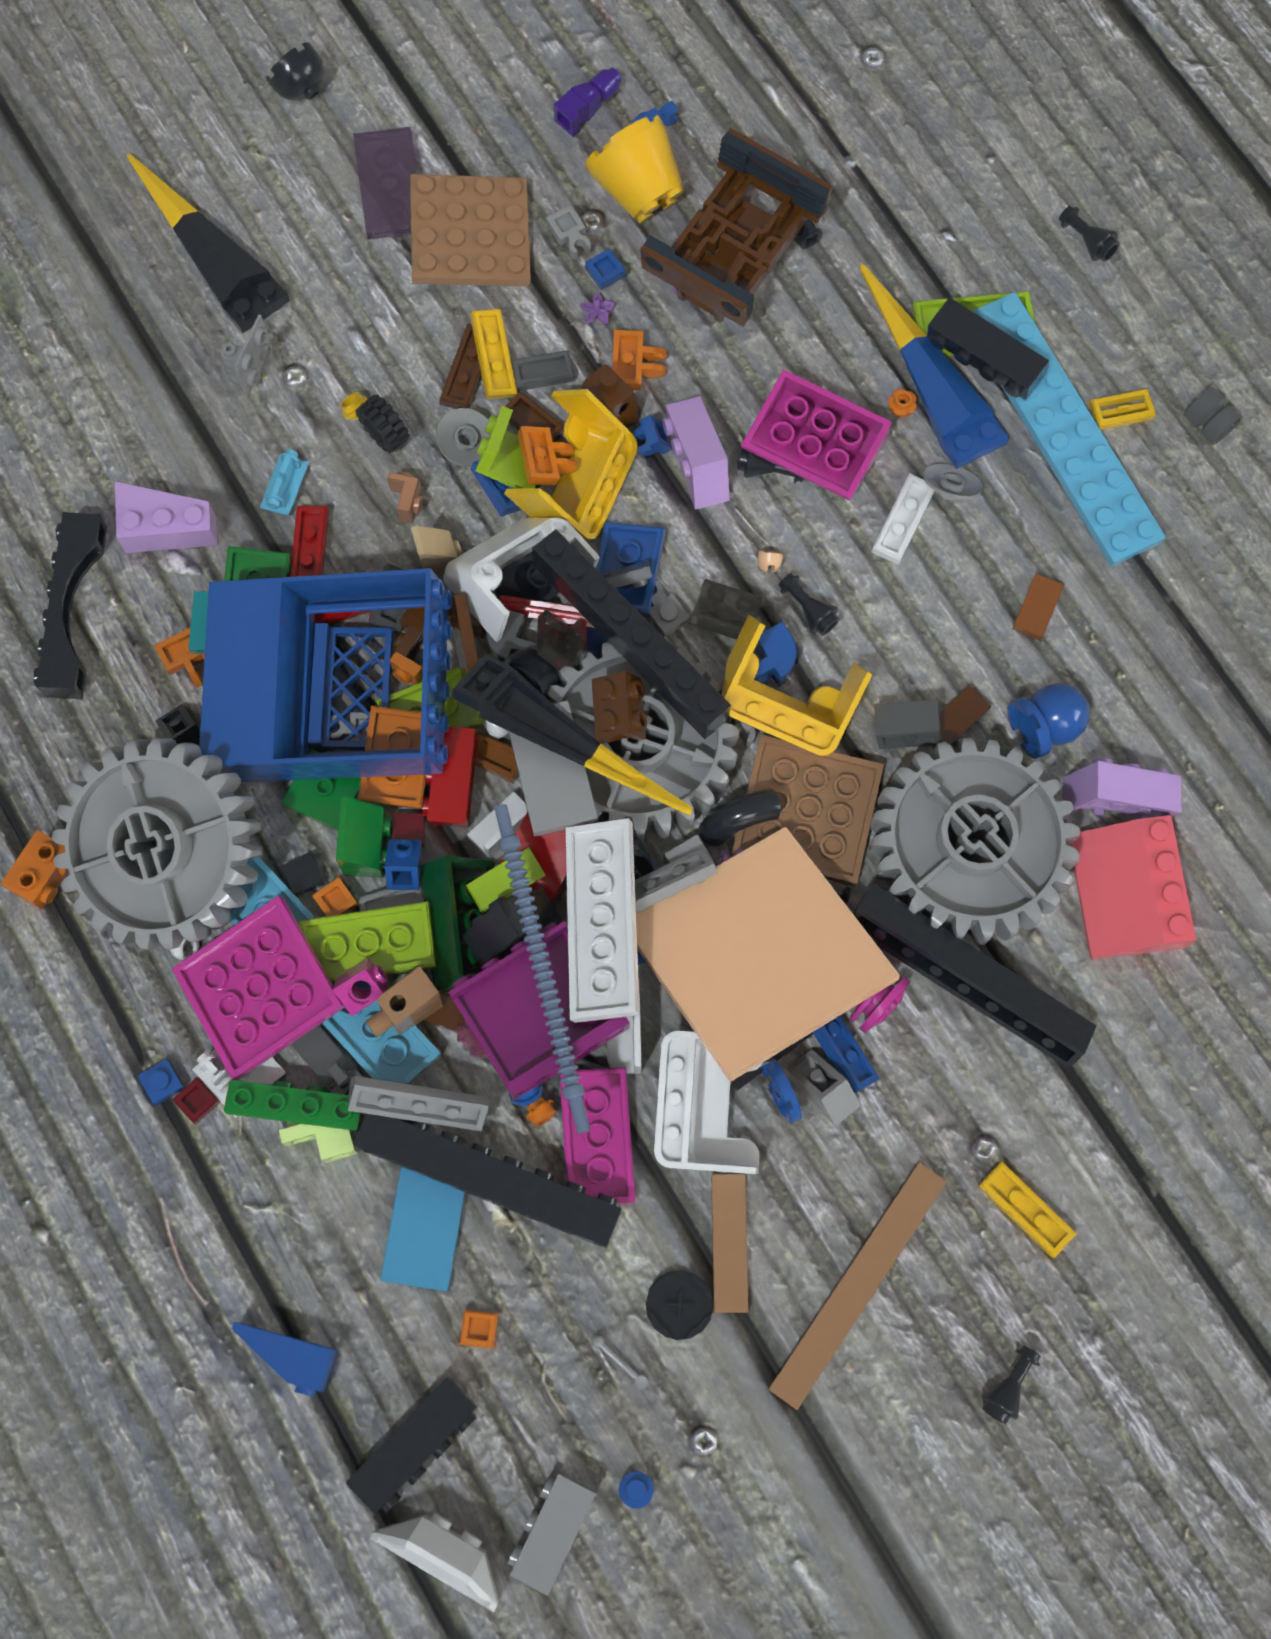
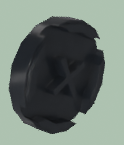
M682 1270L667 1272L657 1278L648 1291L645 1303L647 1317L653 1328L664 1337L674 1340L691 1339L701 1333L710 1322L713 1311L712 1293L705 1281L694 1273Z

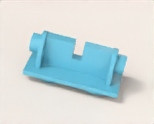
M287 449L286 453L279 455L260 509L290 516L309 462L297 458L298 453L296 451Z

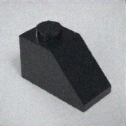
M182 704L155 720L165 737L172 738L176 741L177 745L181 743H194L199 746L200 729Z

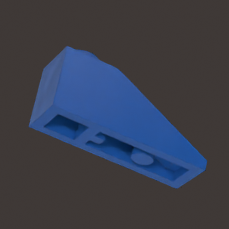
M233 1322L232 1330L287 1383L296 1385L295 1392L315 1397L316 1391H326L338 1350L247 1324Z

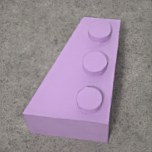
M698 396L667 404V418L662 419L663 428L666 436H671L672 450L675 457H678L681 472L685 478L695 510L730 501L728 458L701 397Z
M115 482L116 538L125 553L218 545L216 516L209 501Z
M1096 759L1092 764L1063 777V800L1072 802L1074 810L1071 814H1074V811L1081 808L1093 809V815L1104 816V810L1122 812L1125 818L1142 819L1168 815L1172 817L1182 813L1181 776L1168 774L1166 769L1146 770L1141 769L1139 764L1119 765L1113 764L1111 759Z

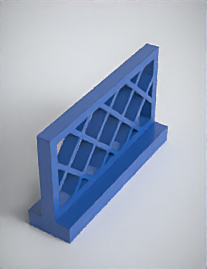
M315 623L308 744L311 749L318 752H326V749L365 750L366 740L360 733L368 727L370 712L362 703L375 692L382 699V706L380 707L389 708L391 664L389 660L392 657V628L329 627L328 623ZM337 637H351L356 644L343 654L337 648ZM373 637H385V646L376 654L365 645ZM362 648L371 659L360 669H357L350 662L349 658ZM383 656H384V664L380 661V659H381ZM346 663L355 673L341 684L335 678V671L342 664ZM377 663L383 669V676L376 683L372 684L363 674ZM360 677L370 688L356 699L347 688ZM334 683L338 686V688L335 691ZM383 685L382 693H381V692L378 690V688H380V687ZM344 692L353 703L339 714L333 707V700ZM359 707L368 718L354 729L345 718L350 712ZM333 713L337 717L331 722V716ZM340 720L352 731L343 741L331 740L330 738L331 730L339 724ZM354 736H356L360 741H350V740H351Z

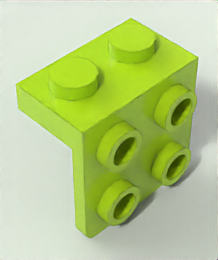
M501 406L497 416L491 415L484 432L489 435L488 437L483 436L476 453L481 456L475 471L515 489L535 488L536 484H527L518 435L506 431L513 410Z

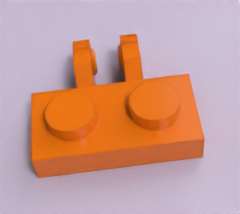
M614 330L612 370L632 390H641L642 375L647 378L665 376L666 368L664 365L642 363V358L651 362L664 361L666 359V350L664 348L643 346L644 331Z
M520 427L518 438L527 484L557 485L560 479L559 474H570L577 470L576 461L567 459L574 454L572 444L553 442L550 427Z
M190 628L155 644L154 647L169 675L186 668L196 688L203 685L198 671L195 670L192 664L204 659L205 654H192L188 650Z

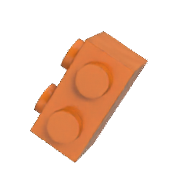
M36 830L0 885L12 894L43 910L46 904H50L55 899L58 893L57 887L63 878L70 875L68 868L60 869L55 867L53 860L56 855L65 852V845L55 843L51 837Z

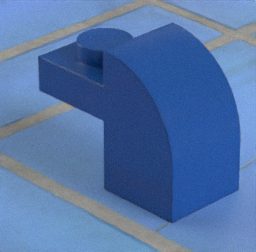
M783 622L762 632L755 647V651L761 661H759V668L754 680L767 685L771 681L770 678H772L778 688L789 679L796 659L795 642Z

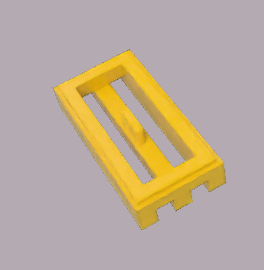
M1148 388L1092 399L1088 404L1089 409L1093 411L1092 417L1096 420L1100 430L1154 420L1156 416ZM1142 399L1144 400L1143 403L1133 405L1127 404L1118 406V408L1103 411L1100 410V408Z

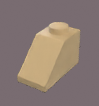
M422 526L410 527L421 569L431 568L436 576L444 575L447 564L462 555L459 541H452L449 530Z

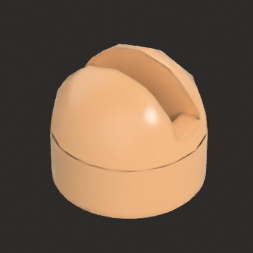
M759 550L758 565L763 572H767L768 566L771 565V573L776 572L781 567L783 553Z

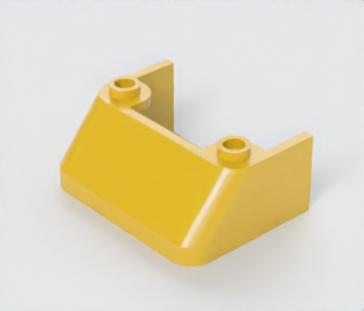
M588 389L553 391L551 397L569 413L564 425V435L568 443L574 447V454L570 456V459L576 461L577 470L570 474H562L552 496L541 488L506 489L504 494L529 517L562 518L569 522L583 539H595L604 526L636 456L637 441L634 435Z
M748 615L726 664L721 695L731 704L729 716L816 755L825 756L831 754L837 748L873 674L853 662L840 691L830 686H820L812 692L807 703L754 680L759 668V661L753 651L766 625L755 617Z

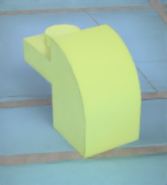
M289 1122L286 1123L287 1128L279 1130L281 1142L287 1147L316 1139L321 1160L325 1163L359 1154L358 1149L353 1146L355 1138L353 1131Z

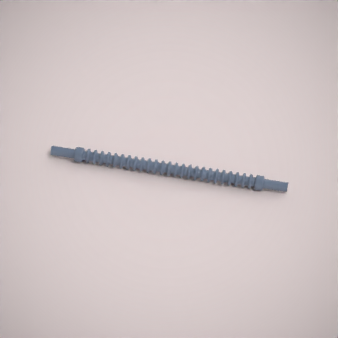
M501 804L494 807L502 837L499 840L501 851L506 853L503 859L508 861L505 865V868L510 870L507 876L513 879L510 887L515 888L512 895L517 897V900L514 903L520 907L517 910V914L522 915L519 923L524 924V927L521 931L527 934L524 942L529 943L526 950L532 954L529 956V960L534 962L531 969L536 970L533 978L539 981L536 984V988L541 989L538 997L543 998L544 1002L540 1005L546 1009L543 1016L548 1017L545 1025L551 1028L548 1031V1035L553 1036L550 1044L556 1047L553 1050V1054L558 1056L555 1063L560 1064V1069L557 1072L563 1075V1078L560 1079V1083L565 1084V1087L562 1089L565 1100H569L577 1134L591 1131L582 1099L585 1091L583 1084L578 1083L581 1076L575 1073V1070L578 1069V1065L573 1064L576 1057L570 1054V1051L573 1050V1046L568 1045L571 1037L565 1034L568 1031V1027L563 1026L566 1018L561 1017V1013L564 1010L558 1007L561 999L556 998V994L559 991L553 988L556 980L551 979L554 971L548 968L551 966V961L546 960V957L549 956V952L544 951L547 944L541 941L544 938V934L539 933L542 925L537 924V920L540 917L534 914L537 906L532 905L535 898L530 896V893L533 890L527 886L530 883V879L525 878L528 870L523 869V866L526 862L520 859L523 855V852L518 850L521 847L519 836L514 835L507 805Z

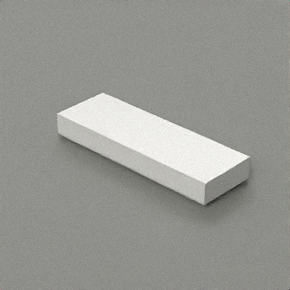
M909 473L871 553L895 564H900L935 492L926 484L924 479Z

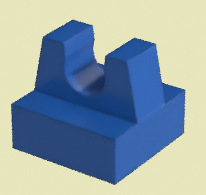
M651 415L640 420L641 426L633 432L634 437L640 441L646 438L645 444L638 448L640 454L648 456L659 452L663 455L672 450L669 436H666L663 428V422Z

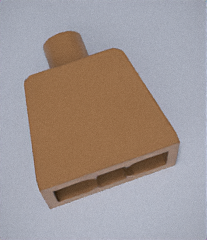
M419 966L376 999L380 1011L365 1022L376 1038L391 1027L395 1029L398 1035L403 1034L443 1007L440 994ZM398 1007H405L402 1011H395Z

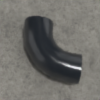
M771 788L744 794L718 806L700 823L698 830L701 839L708 845L720 846L731 836L743 829L778 819L781 808L777 793Z

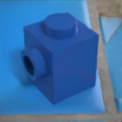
M389 839L385 861L387 890H419L421 881L420 865H423L421 840Z

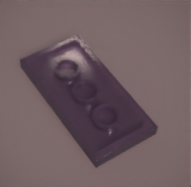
M410 127L353 134L367 240L411 234L410 174H417Z

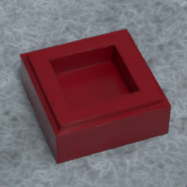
M423 813L392 814V839L421 840V846L425 847V816H423Z
M196 1077L172 1099L195 1125L220 1103V1100L199 1077Z

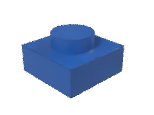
M610 248L585 262L586 271L600 290L625 277V268Z
M168 1059L138 1075L152 1104L155 1106L185 1088Z

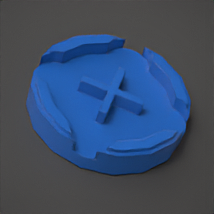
M774 1058L762 1063V1074L765 1077L770 1076L772 1080L768 1084V1089L781 1115L787 1118V1122L790 1124L801 1120L802 1112L798 1100L779 1063Z

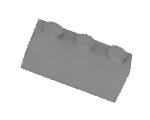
M560 1472L556 1479L549 1476L540 1494V1497L546 1499L540 1513L535 1510L532 1511L524 1528L530 1534L524 1546L516 1544L507 1563L513 1567L510 1576L548 1596L592 1504L596 1491Z

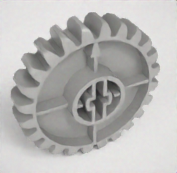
M609 642L602 644L601 659L597 660L592 653L587 651L579 654V672L569 666H564L559 670L561 687L550 685L548 692L550 702L554 704L568 701L573 721L595 739L591 679L621 671H627L641 679L645 689L643 710L647 718L646 739L638 741V744L630 743L633 738L629 737L602 745L613 753H619L620 756L617 755L618 757L690 805L693 809L691 815H687L585 767L598 816V822L596 823L629 818L633 823V836L643 842L647 827L653 826L660 838H667L670 835L671 821L673 819L681 827L687 829L693 826L694 809L702 813H709L713 809L714 796L712 793L720 794L726 791L729 777L725 772L735 768L738 757L737 753L731 749L738 742L739 738L738 728L728 724L732 717L729 716L728 721L704 740ZM678 648L677 651L686 659V651ZM702 662L693 664L692 666L705 678L707 666ZM719 680L709 681L721 693L722 683Z
M155 738L152 741L132 739L126 743L125 748L109 747L104 750L102 762H87L82 767V773L86 781H73L69 783L66 790L68 795L74 800V803L58 805L56 812L60 819L67 822L66 829H58L52 833V840L57 844L65 845V852L56 855L53 860L55 867L60 869L68 868L70 873L60 884L63 891H78L80 894L74 904L76 912L78 914L95 912L92 918V928L96 931L103 932L113 929L114 941L122 945L136 942L138 947L143 950H151L160 946L170 950L179 948L183 938L187 939L183 946L188 941L197 942L208 938L211 935L212 928L226 926L232 920L229 908L245 905L248 897L239 885L254 883L257 880V871L248 866L247 863L248 859L262 856L263 847L249 842V835L260 831L261 824L260 820L245 818L244 813L253 806L254 801L251 795L236 796L234 794L240 785L241 779L236 773L220 774L222 770V759L217 755L202 756L201 749L197 744L181 743L177 745L176 741L172 738Z
M963 738L956 753L947 742L937 743L932 753V758L927 753L918 752L910 762V769L900 767L894 772L891 778L892 787L884 788L878 798V805L882 810L875 812L870 822L871 829L879 835L872 839L869 851L876 857L884 858L874 871L877 879H893L894 883L888 892L899 900L906 898L910 902L908 909L912 913H923L930 919V925L936 929L942 926V924L947 925L948 931L960 939L965 936L968 930H971L975 942L979 945H985L992 937L994 930L1002 940H1010L1017 934L1019 926L1026 930H1031L1040 923L1041 913H1052L1060 904L1058 893L1066 892L1073 883V876L1068 870L1073 868L1080 860V853L1075 848L1069 846L1080 836V829L1072 823H1064L1074 810L1073 804L1066 800L1056 802L1054 797L1062 785L1058 779H1051L1044 783L1039 779L1045 767L1041 762L1035 761L1026 768L1021 765L1023 750L1014 747L1007 757L1000 755L998 741L989 739L983 751L980 752L977 751L976 744L972 738ZM973 837H976L979 840L975 844L969 841Z

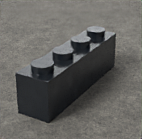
M950 297L928 324L927 338L934 347L939 350L946 349L962 365H971L987 381H996L1012 397H1020L1026 401L1047 374L1048 359Z
M446 1377L346 1482L347 1486L374 1514L381 1509L387 1513L401 1499L402 1496L398 1491L408 1481L413 1486L427 1471L423 1466L432 1455L438 1459L452 1445L448 1438L457 1429L463 1433L476 1420L477 1417L473 1412L478 1406L450 1377Z

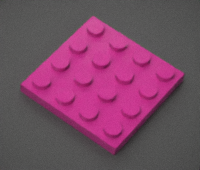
M281 896L275 897L172 968L232 1080L238 1081L345 1008L332 991L333 983L286 901Z

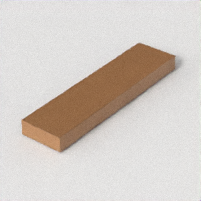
M712 1174L714 1313H749L745 1174Z

